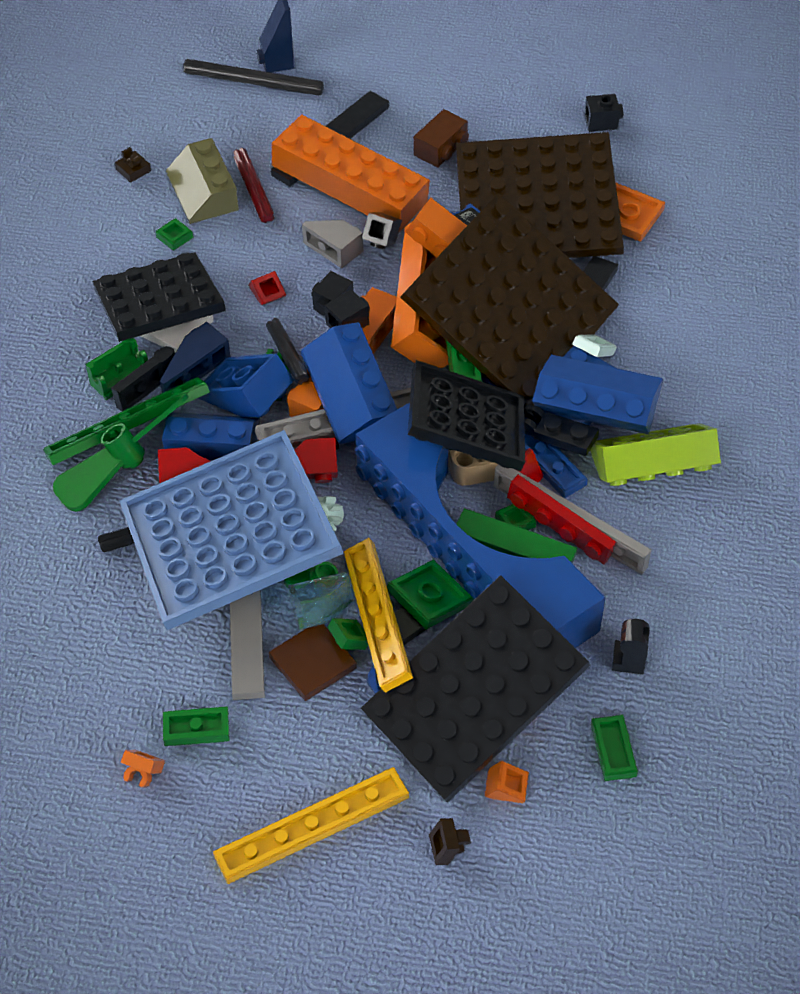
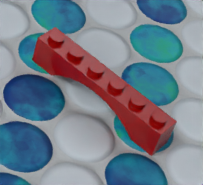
M335 437L305 439L294 449L309 480L314 479L315 483L332 482V478H338ZM187 447L158 449L159 483L211 461L199 456Z

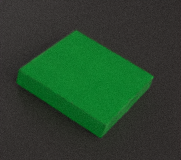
M434 559L388 582L387 585L388 592L426 630L464 610L474 599Z

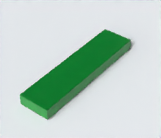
M465 508L456 523L460 529L474 540L505 554L524 558L565 556L571 563H573L577 555V547Z

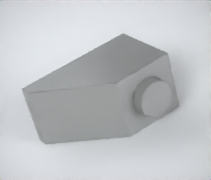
M344 220L306 221L302 224L303 243L340 268H343L363 252V232Z

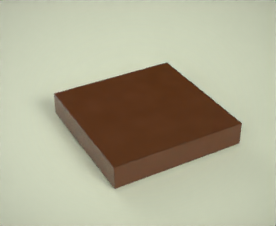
M321 620L269 651V658L304 701L312 698L357 669V662L345 649H341L337 645L335 638Z

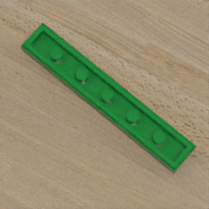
M196 377L44 447L43 451L50 463L55 465L100 444L102 435L110 427L123 423L130 430L160 416L185 394L190 398L180 406L210 393L207 383Z

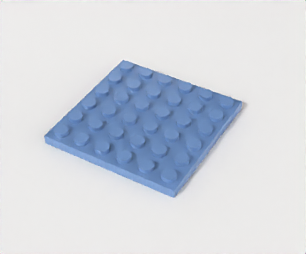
M285 430L119 501L166 630L344 554Z

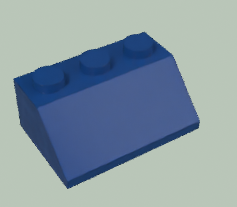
M175 412L167 416L162 437L164 449L187 447L199 456L213 461L257 442V436L254 431L255 427L260 425V418Z

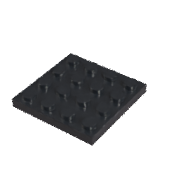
M195 252L182 253L168 260H157L150 265L140 268L132 267L125 272L115 275H104L100 279L92 281L94 290L119 342L226 311L221 295Z
M416 360L412 369L407 435L413 436L420 441L441 445L448 450H456L471 455L475 459H484L499 464L503 468L521 471L525 464L524 396Z

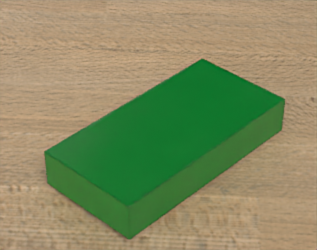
M624 715L591 719V728L604 782L637 777L638 770Z

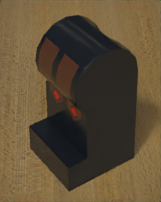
M628 619L622 623L621 641L615 640L612 671L644 674L650 626L646 621Z

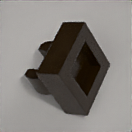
M131 147L121 152L122 158L115 161L116 170L130 183L151 172L150 163L136 151L132 152Z
M440 818L429 834L435 865H449L456 854L465 851L463 844L471 843L469 831L467 829L455 830L453 818Z

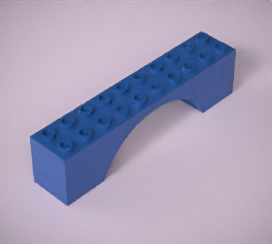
M410 403L356 433L355 453L357 456V466L355 468L358 476L363 481L367 480L377 497L381 500L384 499L391 506L393 514L398 519L402 518L406 522L412 535L417 539L420 538L427 545L430 554L443 562L449 575L454 579L457 578L474 599L501 575L574 648H577L600 632L606 597L565 556L524 558L505 554L474 540L450 518L438 494L440 486L448 474L449 450L441 445L420 441L413 436L407 435Z

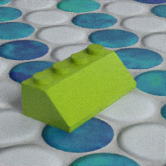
M701 423L653 430L649 432V435L635 433L596 440L590 450L599 478L607 483L609 482L610 486L627 484V479L637 477L638 481L653 480L656 478L655 474L666 473V476H678L684 474V469L694 468V471H707L712 469L713 464L721 463L717 428Z

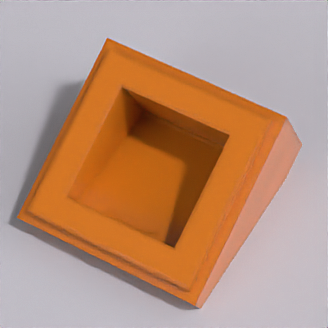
M501 760L488 770L485 797L494 800L524 803L529 772Z

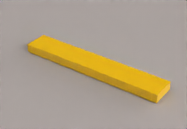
M368 537L343 551L379 686L386 693L412 679L413 675L375 544Z
M392 767L213 851V856L228 885L409 799V792L395 768Z

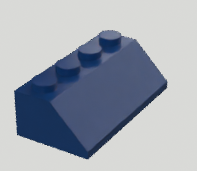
M359 322L331 327L301 349L300 353L338 444L356 441V433L398 410Z
M551 355L539 374L532 402L544 412L547 411L557 415L649 435L663 378Z

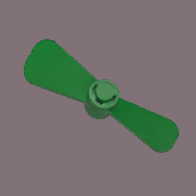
M187 394L182 396L136 436H133L123 423L110 427L100 440L105 447L104 449L57 476L53 483L55 495L67 509L75 512L84 510L121 467L123 469H132L142 463L145 449L138 440L190 397Z

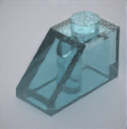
M348 571L288 585L292 611L300 630L330 623L333 618L354 601Z

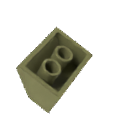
M212 138L188 144L166 169L167 176L189 224L239 210L236 186Z

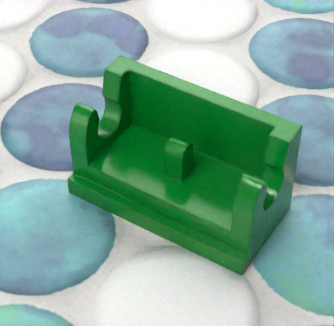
M134 338L124 340L85 364L90 385L105 400L113 397L111 387L147 362L148 356L144 349L139 352Z

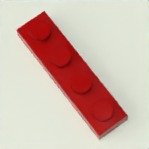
M519 474L511 481L507 498L516 507L529 512L540 524L556 531L562 539L582 549L591 559L597 560L603 565L609 560L616 544L615 540Z

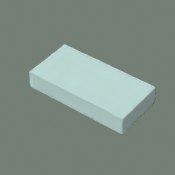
M595 334L578 335L572 344L595 357L613 356L617 348L615 344Z

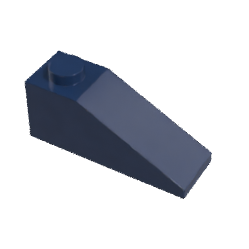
M287 0L277 1L259 39L260 49L256 50L259 64H263L265 72L272 73L294 69L291 13Z
M208 322L193 329L184 337L160 380L162 393L196 377L201 379L217 368L225 358L231 357L228 338Z

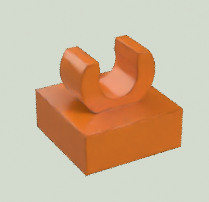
M125 750L120 763L130 767L125 770L123 778L127 782L132 781L134 774L138 771L142 776L139 786L148 787L152 781V774L162 772L165 760L139 750Z

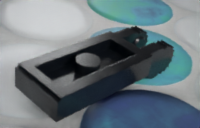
M163 346L160 350L155 351L154 357L111 387L116 408L121 411L127 410L160 386V380L175 355L172 347Z
M529 404L524 407V416L527 418H524L525 434L534 437L536 440L587 456L599 437L598 428L547 411L545 413L538 406Z

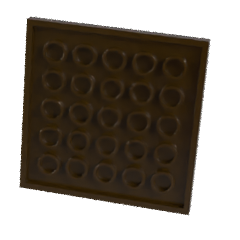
M609 132L456 143L460 211L465 209L468 204H472L479 211H482L499 193L568 258L624 254Z
M499 193L400 297L497 387L523 395L524 407L529 404L534 406L532 400L539 374L551 355L564 357L574 346L572 345L573 341L578 335H594L619 305Z

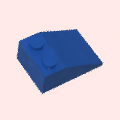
M277 353L228 357L204 380L210 393L198 399L240 417L260 418L270 411V406L276 399L283 397L287 393V388L294 379Z

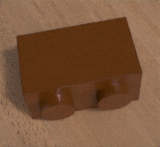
M443 109L413 136L414 156L438 168L452 157L456 151V143L468 141V121Z

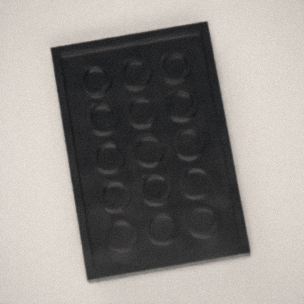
M500 575L409 662L413 675L412 679L386 693L380 689L361 709L448 803L591 665L578 650Z

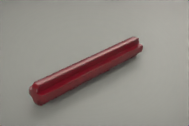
M235 149L233 152L234 160L260 220L263 223L272 222L274 220V212L246 149Z

